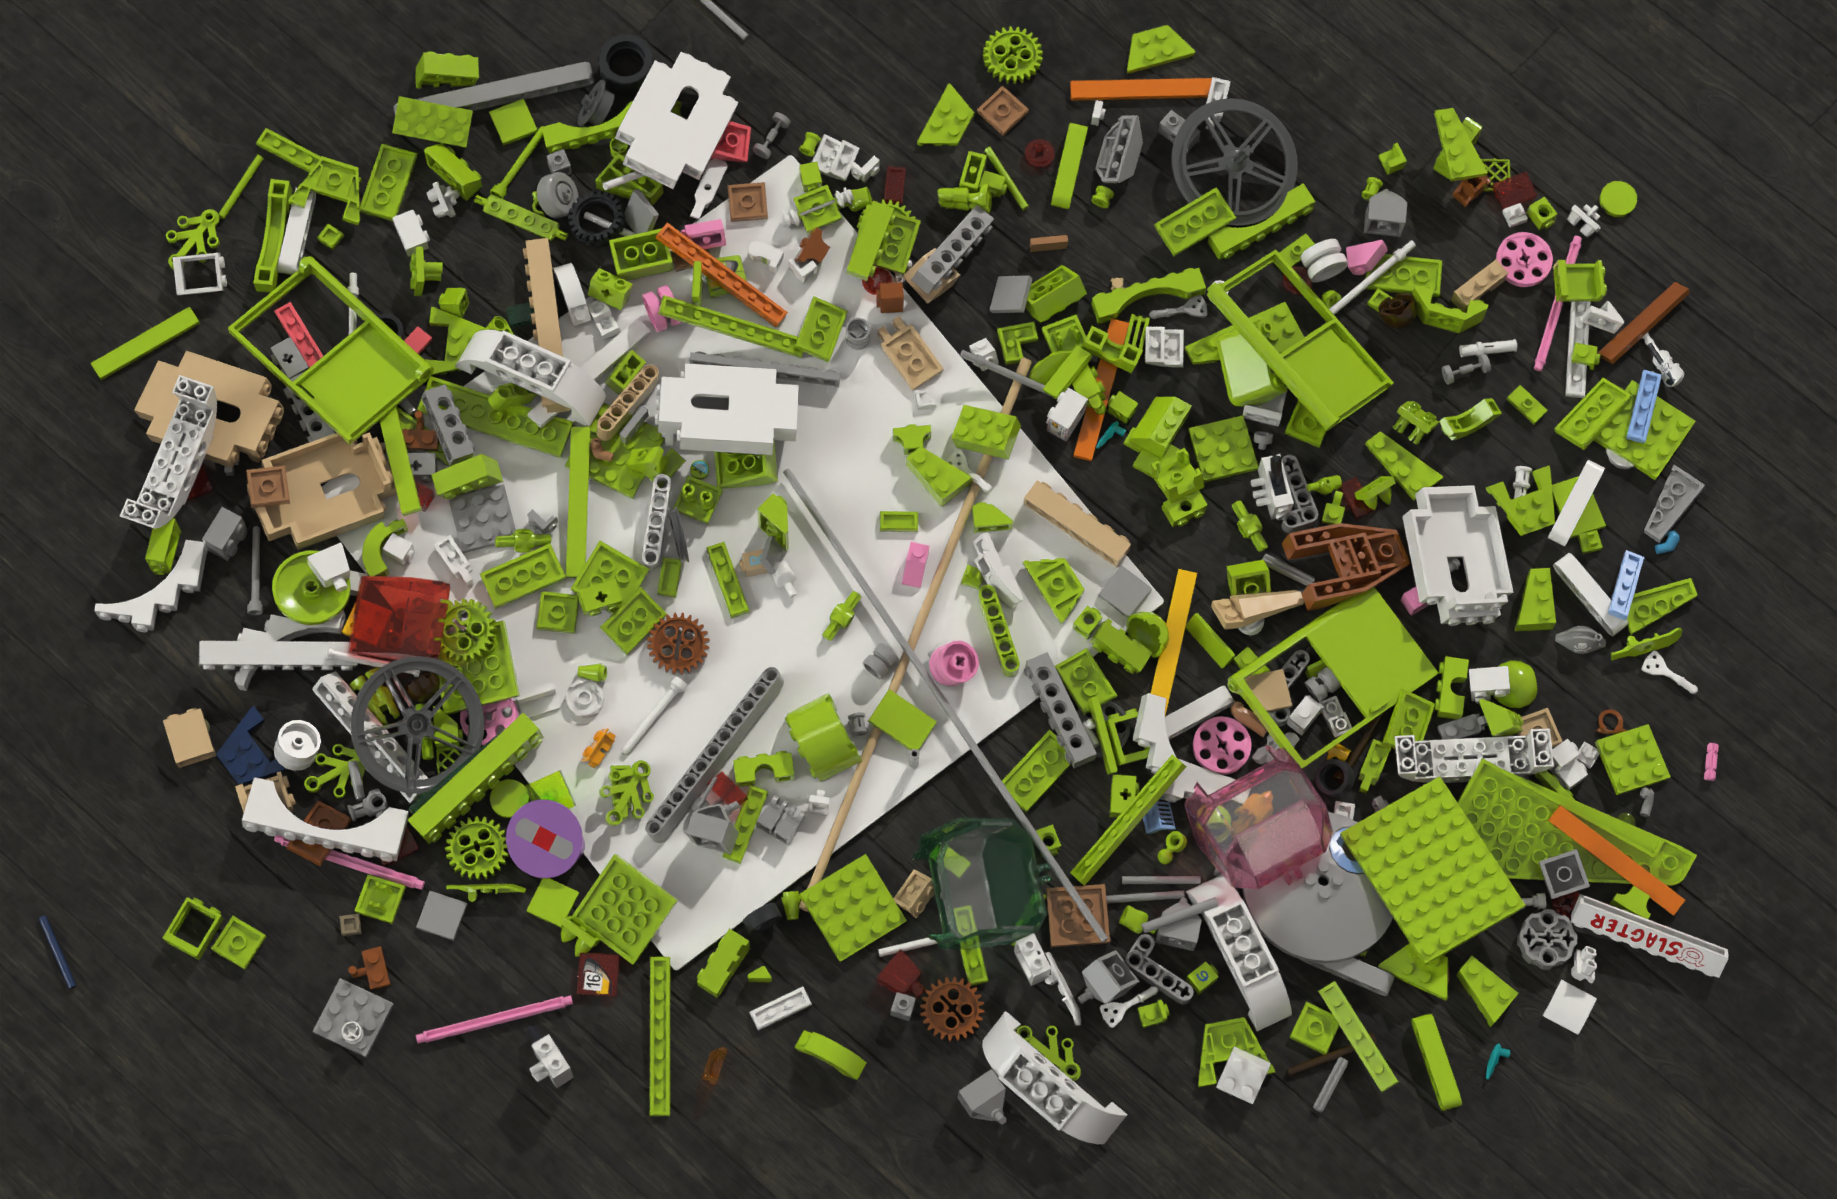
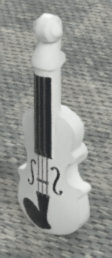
M1647 332L1642 338L1654 355L1653 363L1661 371V379H1663L1667 387L1677 386L1684 377L1683 370L1679 367L1678 363L1674 364L1672 362V357H1670L1668 351H1659L1654 340L1650 338Z

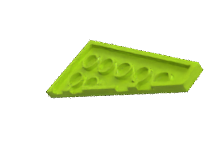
M1286 302L1249 318L1252 323L1264 319L1271 320L1273 334L1266 339L1279 353H1282L1304 338ZM1232 325L1185 346V351L1192 364L1197 365L1220 361L1216 340L1223 333L1236 328Z

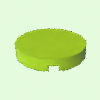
M1623 181L1608 183L1600 194L1601 207H1603L1608 215L1613 217L1626 216L1634 210L1637 203V194L1634 188Z
M508 779L499 782L493 788L490 802L492 809L497 815L503 818H512L519 808L529 803V795L522 783Z

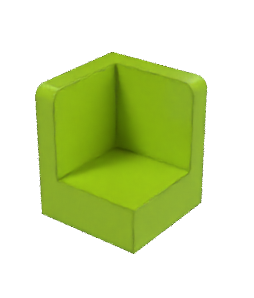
M1398 143L1393 144L1392 150L1379 155V159L1388 175L1405 168L1407 160Z

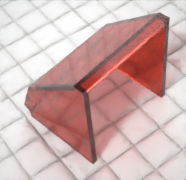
M361 576L348 653L388 661L414 656L438 659L442 642L434 641V638L443 637L445 623L438 622L437 619H446L448 604L441 603L440 601L441 599L449 600L450 584L443 581L413 577Z

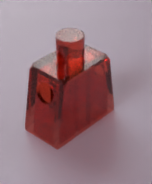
M901 949L876 978V982L895 993L899 992L906 995L911 991L919 997L926 989L918 982L922 972Z

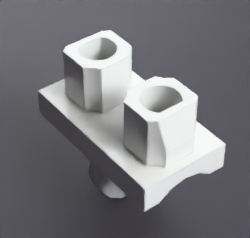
M439 182L433 183L434 188L427 192V196L432 203L439 200L440 204L433 207L435 216L438 218L446 215L449 217L455 216L452 205L457 204L456 199L460 195L458 190H452L451 186L445 188L444 185H439Z
M1586 204L1583 209L1587 214L1576 205L1571 208L1572 212L1567 220L1575 226L1582 219L1586 224L1580 229V232L1587 238L1601 229L1591 219V217L1595 220L1600 218L1596 213L1599 207L1595 205L1590 208Z
M1585 946L1582 951L1576 949L1574 952V966L1571 969V974L1575 979L1579 981L1587 979L1589 983L1594 982L1595 970L1597 968V964L1594 961L1596 956L1595 949Z

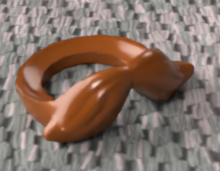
M1605 710L1599 715V728L1596 730L1597 732L1608 735L1626 731L1623 729V718L1616 710ZM1606 714H1613L1618 719V724L1614 731L1606 729V726L1603 724V717Z

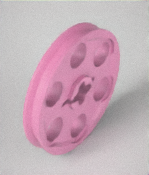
M1527 232L1508 236L1501 243L1496 254V259L1501 265L1502 259H1509L1511 261L1510 266H1503L1508 271L1506 281L1519 287H1531L1541 283L1549 274L1553 263L1552 252L1548 244L1539 236ZM1530 239L1534 242L1535 246L1527 247L1525 241ZM1507 243H1514L1517 249L1509 250ZM1545 253L1547 260H1539L1537 254ZM1522 254L1525 259H1528L1526 264L1521 260ZM1539 269L1542 275L1535 277L1532 274V270ZM1521 272L1524 278L1517 280L1514 277V273Z
M513 698L499 701L496 704L491 703L482 706L484 730L487 731V737L482 740L481 745L488 746L498 736L496 730L499 726L507 728L518 718V708ZM510 707L512 715L505 718L503 711L505 708ZM464 710L460 712V723L464 733L468 736L469 726L466 723L468 712ZM487 713L492 714L491 717L493 719L491 721L488 719L485 720L487 718Z
M1214 717L1205 721L1197 729L1193 739V753L1197 762L1203 768L1221 775L1231 774L1242 768L1251 752V739L1248 731L1240 722L1229 717ZM1219 722H1223L1227 725V730L1221 732L1217 729L1216 725ZM1207 731L1210 733L1211 738L1204 741L1200 738V733ZM1241 732L1244 735V739L1236 741L1233 734ZM1220 741L1222 744L1226 743L1225 750L1218 748ZM1208 750L1211 757L1203 759L1200 756V752ZM1235 751H1242L1244 758L1237 760L1234 758L1233 753ZM1225 760L1228 765L1227 768H1218L1217 761Z

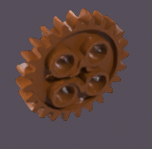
M675 612L673 618H670L667 614L666 621L659 618L660 625L653 624L656 631H649L653 636L647 638V641L652 643L647 645V649L653 650L649 653V657L655 656L653 663L660 662L659 669L665 666V673L672 669L673 675H675L677 670L683 675V670L685 669L688 673H691L690 667L697 670L698 666L696 663L703 664L701 657L707 658L708 654L704 651L709 650L710 647L705 644L709 643L710 639L704 637L708 634V631H701L704 625H697L699 619L691 621L692 615H689L686 619L684 618V613L677 617ZM681 627V645L678 660H675V643H677L678 630ZM672 629L676 634L673 637H668L665 635V631ZM687 632H692L695 635V637L691 640H687L684 637V634ZM670 648L673 653L666 656L662 653V650ZM683 651H690L692 656L685 659L681 653Z
M948 977L945 978V983L938 980L937 987L931 984L932 992L929 990L925 991L928 998L922 997L926 1004L920 1005V1008L925 1010L920 1015L927 1018L923 1021V1024L929 1023L930 1026L927 1030L934 1029L933 1036L940 1033L941 1040L948 1036V1041L950 1042L952 1036H955L956 1040L959 1041V1035L966 1039V1032L974 1034L972 1027L979 1028L976 1021L983 1020V1018L978 1016L984 1013V1010L979 1009L980 1006L984 1005V1002H978L982 995H975L974 993L977 988L971 990V982L964 985L963 978L959 983L956 981V977L953 978L952 982H949ZM951 990L958 992V999H949L948 992ZM941 995L945 997L950 1006L953 1007L955 1005L957 1007L955 1011L963 1018L964 1023L959 1021L954 1012H948L949 1007L940 998ZM934 1004H942L944 1010L941 1013H936L933 1010ZM964 1005L969 1006L972 1009L971 1014L963 1015L961 1007ZM949 1018L955 1019L957 1022L956 1027H947L946 1020Z

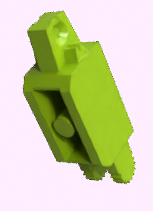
M1087 363L1072 382V385L1077 393L1088 399L1087 407H1092L1098 415H1102L1106 412L1103 402L1106 399L1103 392L1106 390L1102 382L1097 381L1096 377L1099 375L1094 366L1090 367Z

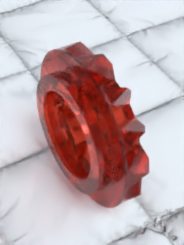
M1042 139L1031 141L1025 149L1026 159L1030 165L1032 164L1036 168H1045L1046 165L1051 164L1055 154L1053 146L1048 141ZM1044 150L1043 157L1035 158L1037 154L1035 151L1041 152Z
M1299 266L1292 267L1311 288L1313 282L1307 273L1308 270ZM1284 274L1283 285L1286 291L1291 292L1293 295H1302Z
M876 267L873 278L876 279L880 275L882 282H878L874 286V280L872 277H869L868 281L862 280L864 289L868 293L876 295V290L880 289L881 283L884 284L886 282L888 284L890 282L892 284V277L888 270Z
M1575 891L1552 899L1554 911L1557 914L1571 918V913L1580 894ZM1565 898L1568 900L1574 899L1571 903L1572 907H1569V905L1561 906Z

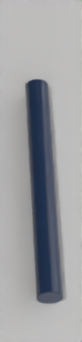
M42 916L39 918L40 924L68 988L73 989L76 987L74 979L47 917Z

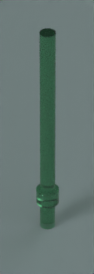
M499 734L431 790L420 795V799L408 808L412 814L418 811Z

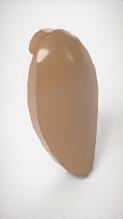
M1235 702L1231 706V714L1238 722L1264 737L1267 730L1252 711L1244 708L1241 702Z

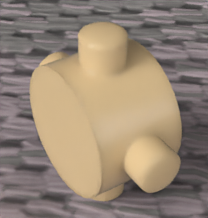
M1112 278L1110 280L1112 282V291L1116 288L1124 289L1123 278Z

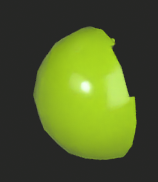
M1137 612L1127 618L1126 628L1129 637L1132 640L1136 639L1150 650L1152 657L1161 655L1169 642V631L1161 617L1153 612Z
M1513 660L1500 664L1498 667L1508 666L1510 694H1506L1504 697H1495L1493 695L1494 698L1509 708H1522L1529 705L1537 695L1536 676L1531 666L1521 661Z

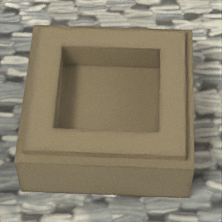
M359 913L339 916L342 937L362 934Z

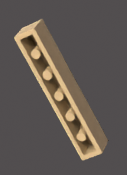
M1037 480L1024 497V505L1115 567H1118L1129 552L1131 544L1125 536L1117 535L1110 526L1098 522L1094 515H1088L1083 512V509L1078 504H1072L1067 501L1063 494L1051 490L1047 483H1041Z

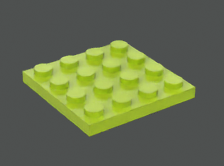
M1632 380L1625 391L1630 393L1633 399L1594 441L1633 464L1635 468L1656 480L1696 421L1657 396L1646 442L1643 444L1626 439L1639 384Z
M603 403L590 425V443L592 439L598 438V420L610 407L606 403ZM632 415L613 438L608 441L601 440L604 451L614 453L612 462L595 458L591 450L589 460V479L631 499L634 498L646 476L642 472L631 470L626 466L632 450L656 446L661 447L665 441V438H662V433H658L657 427L644 422L628 443L624 444L620 440V432L631 420ZM570 456L565 463V467L570 469Z
M503 620L492 624V626L497 627V630L492 631L496 638L490 639L494 644L487 645L489 652L483 650V657L476 654V660H472L469 657V662L464 661L463 658L461 662L457 661L456 657L454 659L449 658V654L443 653L445 648H438L441 642L435 641V638L430 639L433 658L444 661L459 670L474 687L482 706L520 696L506 624ZM482 626L476 627V634L481 632ZM464 630L465 634L470 635L475 642L478 641V639L474 635H472L467 630ZM468 639L463 642V648L468 647ZM438 675L440 689L447 680ZM450 683L449 686L441 693V699H442V698L444 697V695L449 691V689L453 686L451 683ZM457 689L444 702V714L448 715L467 710L464 700Z
M614 854L571 918L631 964H635L678 900L619 855Z
M866 854L799 894L840 962L907 921Z

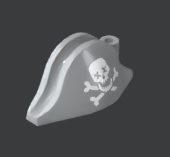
M1586 626L1570 628L1556 634L1555 637L1556 642L1578 654L1590 653L1606 646V640L1602 638V635Z

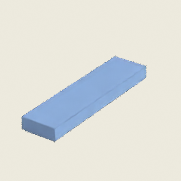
M1643 370L1626 439L1643 444L1646 442L1661 381V374Z
M1627 550L1624 553L1607 614L1623 620L1628 618L1644 559L1643 556Z

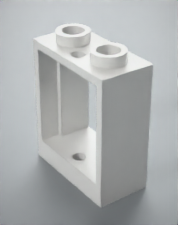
M220 253L173 257L177 295L224 291V287L227 286L226 275L222 274L225 262L224 257H220ZM215 259L218 286L186 290L183 262Z
M1033 933L1016 941L1014 953L1030 985L1033 986L1044 981L1050 975L1051 966L1035 934Z

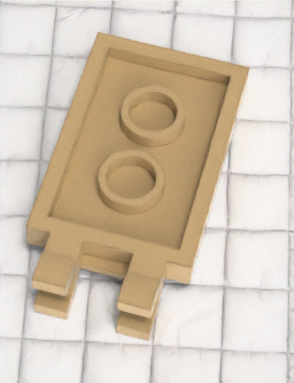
M898 316L893 319L892 323L897 330L895 333L890 335L883 326L877 330V335L883 341L880 347L913 391L941 373L944 368L913 325L910 324L906 327L903 320Z

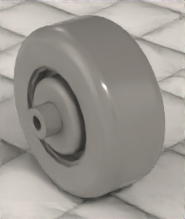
M555 172L544 176L539 181L537 198L542 210L548 216L562 218L570 215L569 210L570 208L573 209V202L577 203L578 191L573 180L568 175L562 172Z

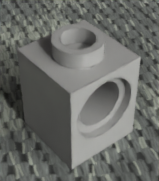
M564 149L547 155V162L551 173L562 172L566 175L572 174L571 165Z
M897 992L890 1015L909 1021L916 998Z

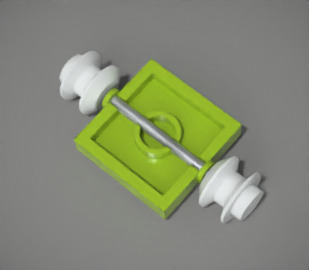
M828 185L797 196L793 198L798 212L796 213L793 209H790V214L783 212L784 216L781 217L784 227L791 229L793 224L799 226L800 219L807 233H810L815 227L820 229L840 221L842 217L837 205L844 208V203L847 202L852 205L851 201L854 200L852 192L844 187V192L836 191L833 198Z

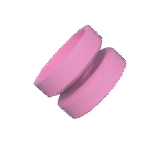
M667 285L657 289L658 299L651 291L642 295L647 314L657 333L667 329V320L673 327L682 323L681 321L658 315L662 296L674 298Z
M952 641L938 647L931 654L929 661L930 672L933 678L939 684L947 687L956 686L972 679L977 673L979 666L978 655L975 649L963 641Z

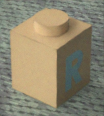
M764 549L742 553V560L739 563L741 572L745 571L746 577L768 573L760 562Z

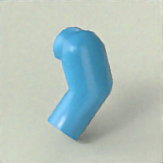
M1670 531L1667 534L1668 537L1665 543L1655 545L1657 554L1670 552L1676 548L1680 537L1675 531Z

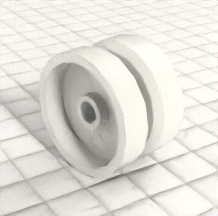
M1336 239L1319 242L1302 253L1300 259L1304 267L1309 268L1307 273L1312 282L1330 279L1348 266V261L1345 255L1340 253L1341 247Z
M302 720L286 723L280 729L274 746V755L278 763L293 771L310 767L315 761L320 747V734L313 725Z

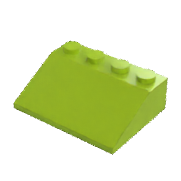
M773 440L772 455L714 451L717 487L721 489L761 486L778 481L775 440Z

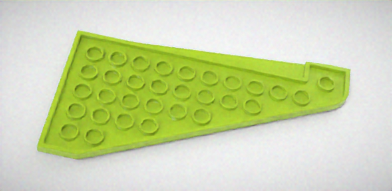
M1481 758L1457 802L1507 878L1544 880L1539 861L1577 849L1588 882L1631 884L1548 821L1559 805L1665 885H1676L1683 881L1697 856L1680 845L1510 773Z

